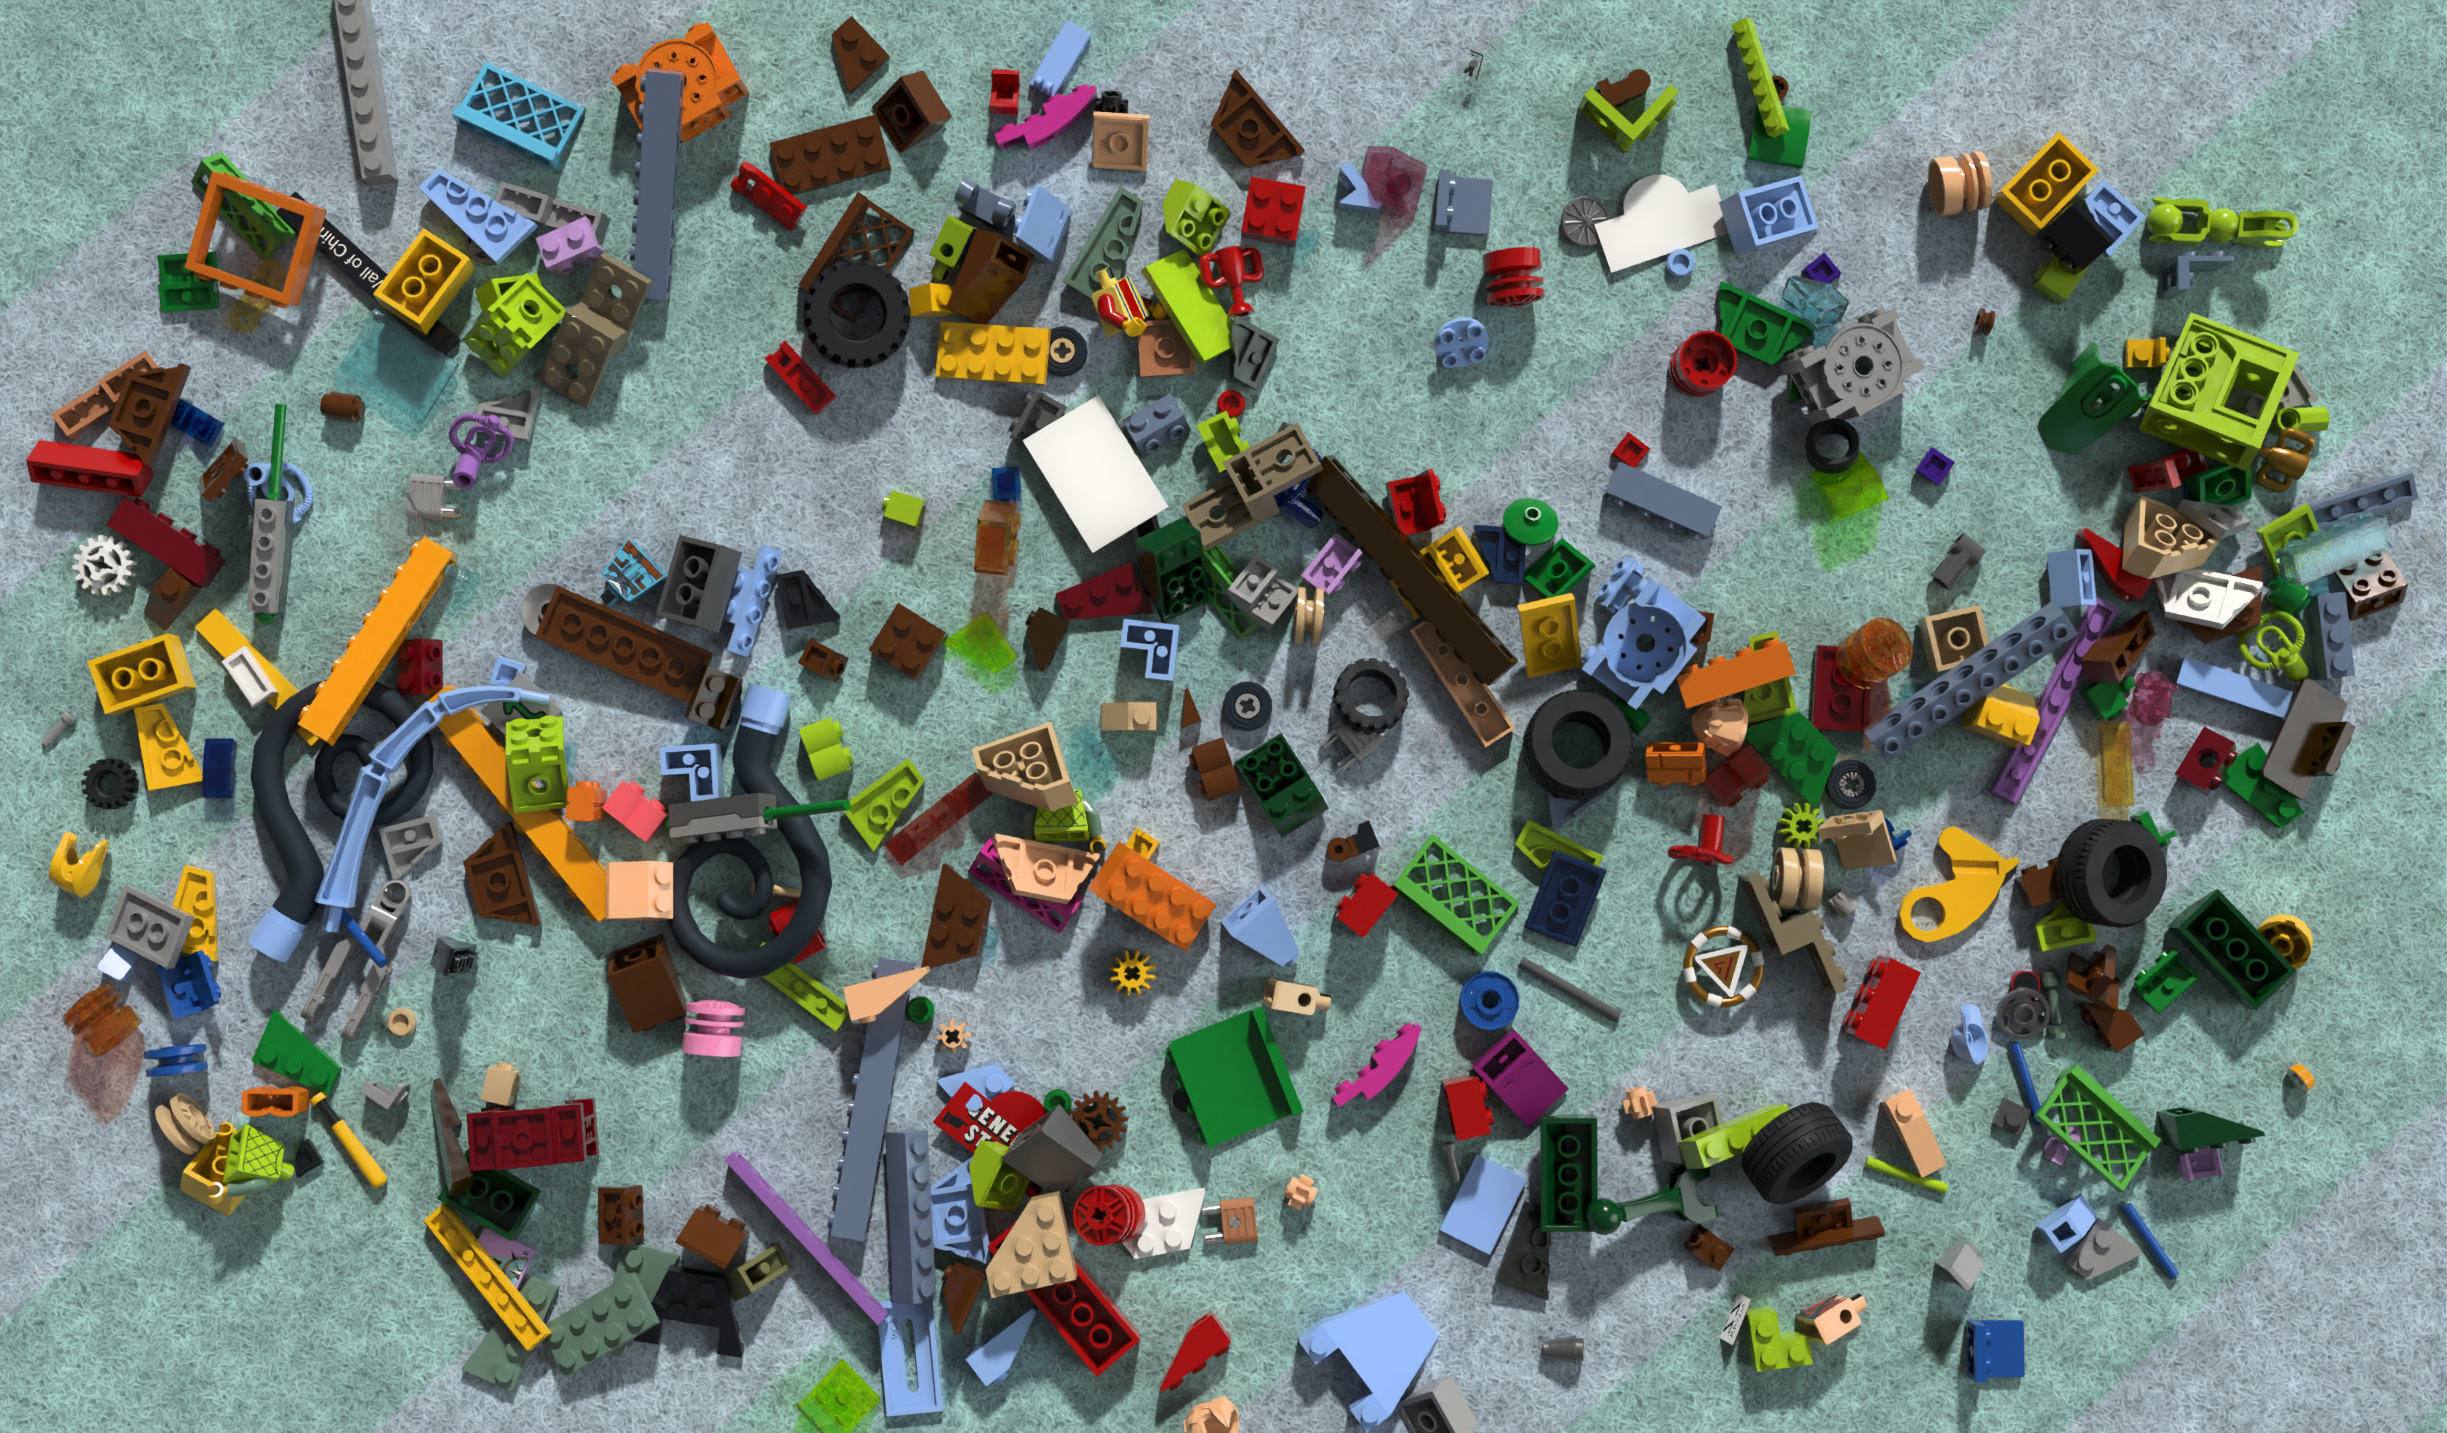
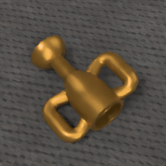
M2287 427L2280 432L2276 446L2267 447L2262 444L2257 455L2264 457L2266 462L2256 473V481L2261 486L2275 492H2285L2293 483V479H2300L2306 471L2310 461L2309 453L2315 447V439L2306 432ZM2286 439H2293L2305 444V446L2300 450L2285 446ZM2274 469L2285 475L2284 482H2281L2265 474Z

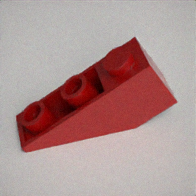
M1212 1310L1188 1327L1160 1383V1390L1162 1392L1167 1388L1170 1391L1176 1389L1184 1382L1183 1377L1190 1372L1193 1374L1198 1373L1207 1365L1206 1360L1213 1355L1218 1358L1230 1349L1228 1344L1231 1343V1337Z

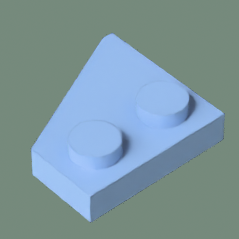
M2104 179L2082 201L2085 211L2115 240L2103 252V256L2106 258L2112 255L2146 217Z

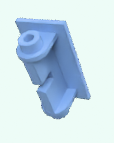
M1624 556L1614 566L1613 574L1607 583H1604L1599 588L1598 596L1594 603L1604 606L1605 610L1614 615L1616 611L1623 607L1630 596L1623 591V588L1626 586L1633 591L1644 576L1642 572L1645 568L1638 564V560Z

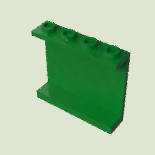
M1262 1006L1168 1042L1170 1049L1165 1050L1169 1064L1170 1066H1177L1180 1075L1176 1076L1175 1079L1180 1092L1186 1091L1190 1102L1185 1103L1191 1119L1197 1117L1201 1127L1196 1129L1201 1145L1207 1143L1209 1150L1215 1148L1214 1145L1291 1114L1295 1116L1304 1112Z

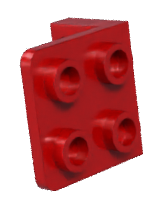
M1433 469L1425 470L1414 477L1385 483L1393 522L1406 536L1428 532L1444 524L1446 508L1443 502L1440 501V481L1438 476L1434 474Z

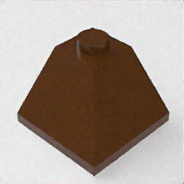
M956 1260L954 1266H947L941 1280L946 1282L943 1293L954 1333L960 1334L987 1275Z

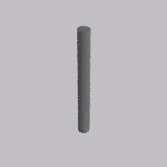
M1525 957L1521 959L1518 967L1615 1022L1618 1020L1621 1014L1619 1010Z

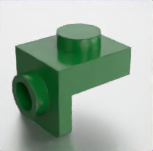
M2140 811L2130 816L2133 822L2147 828L2156 837L2161 848L2171 844L2170 838L2177 836L2175 830H2166L2159 833L2149 811Z

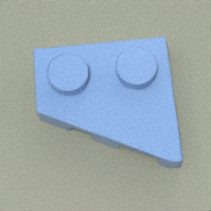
M997 1063L942 1077L937 1081L951 1098L962 1084L966 1082L990 1101L997 1095L1007 1092L1015 1085ZM974 1094L965 1106L970 1111H976L981 1107L982 1100L978 1095Z

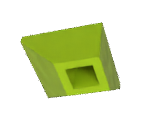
M1179 179L1174 180L1162 203L1166 233L1199 257L1209 253L1231 212L1198 185Z

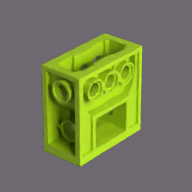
M2190 312L2138 430L2247 471L2262 445L2300 353ZM2188 367H2195L2199 372H2192ZM2233 385L2265 397L2256 419L2224 407ZM2178 389L2187 390L2189 394H2183Z

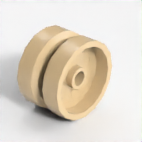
M1778 847L1773 864V901H1776L1780 909H1792L1797 902L1801 910L1817 911L1822 899L1824 880L1821 851L1803 849L1798 856L1795 848Z

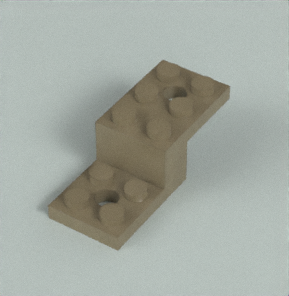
M605 252L599 255L581 302L567 310L564 314L540 374L539 381L585 408L590 406L609 359L623 351L652 280ZM612 285H616L620 288L622 293L621 298H618L613 294L611 289ZM569 364H573L578 368V376L570 372Z
M1296 423L1224 461L1223 464L1230 479L1181 505L1192 526L1201 532L1202 545L1205 551H1208L1279 514L1280 511L1273 496L1322 471L1323 468L1300 426ZM1282 456H1292V459L1288 463H1278L1279 459ZM1216 511H1225L1222 518L1218 520L1212 519V515Z
M1751 871L1739 875L1772 953L1784 955L1802 946H1806L1824 990L1835 994L1847 990L1844 984L1847 981V977L1842 967L1836 966L1833 959L1836 953L1830 940H1825L1821 930L1824 929V924L1818 914L1814 915L1813 911L1799 910L1779 919L1782 917V913L1776 901L1771 902L1768 891H1771L1766 877L1764 875L1760 876L1759 872Z

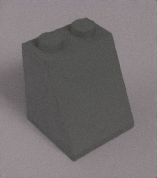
M1059 1104L1021 1131L1002 1159L1049 1193L1061 1192L1062 1190L1069 1192L1078 1184L1079 1178L1082 1176L1089 1178L1098 1170L1097 1163L1103 1155Z

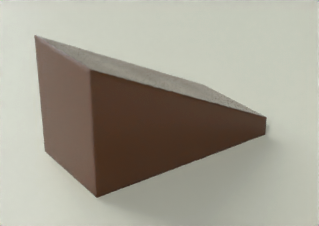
M1188 688L1185 689L1182 729L1202 721Z

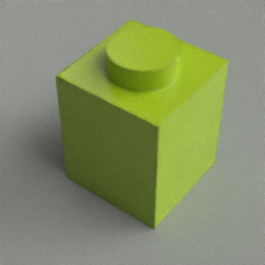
M892 490L890 496H885L881 511L885 512L884 517L888 520L918 529L926 502L923 499Z

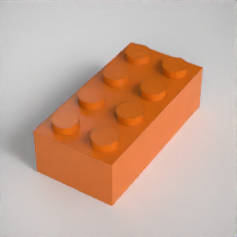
M1779 638L1764 642L1762 643L1763 649L1754 652L1751 647L1736 651V657L1725 660L1723 655L1708 660L1709 666L1701 669L1698 668L1697 664L1683 668L1681 670L1682 675L1676 676L1686 709L1796 674L1786 641L1780 643Z
M1120 841L1088 888L1104 901L1184 951L1188 950L1217 905L1197 890Z

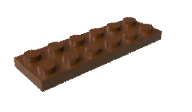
M559 586L556 587L535 634V637L687 703L690 702L703 666H709L714 655L712 652Z

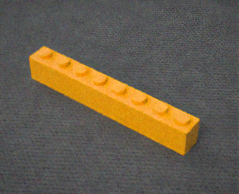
M425 536L420 542L416 541L409 552L410 557L405 565L401 564L395 571V580L389 588L386 587L379 595V604L375 610L369 611L362 622L364 626L358 635L354 634L350 638L346 646L348 650L342 658L339 657L331 667L332 674L326 682L320 683L315 691V699L311 705H306L299 715L300 721L298 725L331 746L335 744L457 560L451 551Z

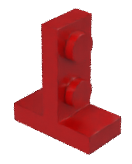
M2183 448L2151 462L2137 463L2127 468L2135 493H2143L2178 487L2181 485L2180 481L2207 470L2204 455Z

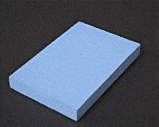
M1476 1153L1439 1230L1490 1255L1527 1179Z

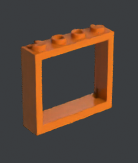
M212 171L185 268L195 271L194 276L207 281H211V278L220 280L219 285L232 290H236L237 287L245 289V295L256 299H262V296L270 298L272 305L287 309V305H299L327 209L227 173ZM226 188L304 216L283 292L204 264Z

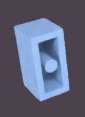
M2073 549L2047 553L2046 569L2049 574L2050 601H2054L2061 609L2097 605L2092 549Z

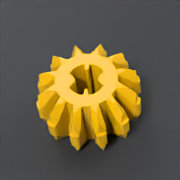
M1138 949L1135 950L1132 959H1130L1128 950L1123 951L1126 961H1123L1119 956L1114 957L1115 962L1120 965V968L1116 966L1109 967V971L1118 973V975L1112 976L1109 979L1110 982L1120 980L1121 983L1117 985L1115 990L1119 992L1123 986H1126L1125 996L1130 997L1132 988H1135L1137 996H1141L1140 985L1146 990L1151 989L1150 984L1145 979H1156V975L1147 974V971L1156 968L1155 964L1144 965L1150 958L1148 954L1141 961L1138 960L1140 954ZM1135 966L1138 967L1140 970L1137 973L1140 974L1139 979L1134 977L1130 980L1127 979L1125 975L1128 972H1125V969L1127 967L1131 969Z

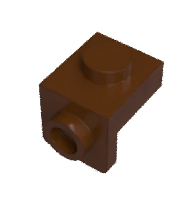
M1700 1224L1696 1225L1683 1244L1684 1248L1718 1272L1734 1251L1732 1246Z

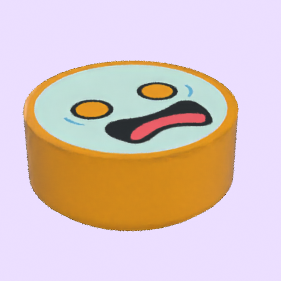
M2296 1063L2287 1070L2288 1076L2301 1091L2307 1092L2315 1086L2314 1077L2303 1065Z

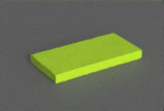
M1185 248L1147 265L1141 270L1200 365L1230 351V319L1212 290L1205 287L1202 283L1200 271Z

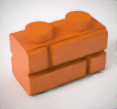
M1648 742L1646 750L1648 782H1655L1660 786H1666L1672 782H1683L1685 785L1694 786L1700 782H1705L1707 772L1705 742Z
M577 781L576 786L567 788V801L569 804L566 805L565 818L589 822H603L606 819V811L602 806L607 801V790L600 788V782Z

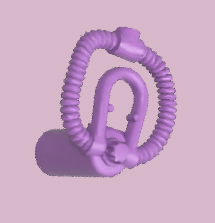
M464 413L451 424L449 440L457 449V452L460 453L452 478L453 483L462 489L472 488L481 463H495L509 455L514 445V435L507 427L500 424L499 418L496 415L485 417L475 413ZM467 421L480 423L469 429L464 442L461 443L458 440L457 431L463 423ZM497 430L506 438L505 445L499 453L486 455L495 444V432ZM478 431L486 432L490 436V440L485 441L482 449L474 444H470L471 440L474 439V433Z

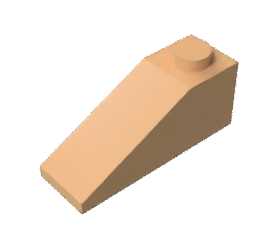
M929 966L843 987L851 1021L859 1019L860 1024L875 1021V1015L882 1013L930 972Z
M1905 1089L1880 1102L1921 1178L1947 1165L1928 1121L1911 1089Z

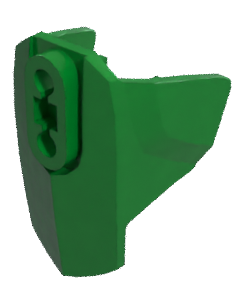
M2092 342L2072 363L2069 376L2066 378L2054 403L2040 417L2042 435L2049 448L2064 453L2078 454L2104 435L2120 420L2134 415L2153 395L2148 393L2141 397L2138 385L2118 366L2101 361L2098 346ZM2111 384L2119 385L2120 389L2113 388Z

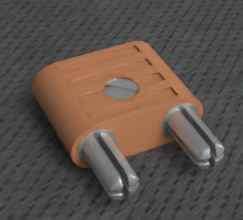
M1254 1197L1220 1200V1204L1202 1206L1201 1210H1208L1202 1211L1203 1216L1222 1215L1223 1232L1205 1234L1204 1241L1206 1244L1224 1242L1225 1245L1258 1242Z

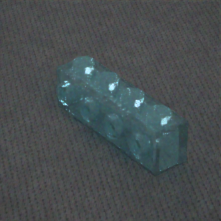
M2372 511L2361 512L2350 521H2339L2334 523L2330 529L2310 533L2308 538L2287 542L2286 547L2275 551L2281 582L2301 586L2393 548L2387 516L2377 515Z

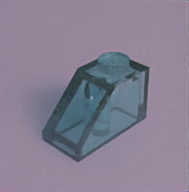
M1794 275L1788 277L1781 298L1816 332L1840 323L1849 304V301L1831 284Z

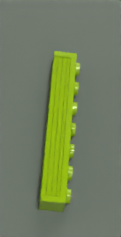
M1746 17L1731 26L1766 132L1769 136L1775 138L1789 131V127L1754 22Z

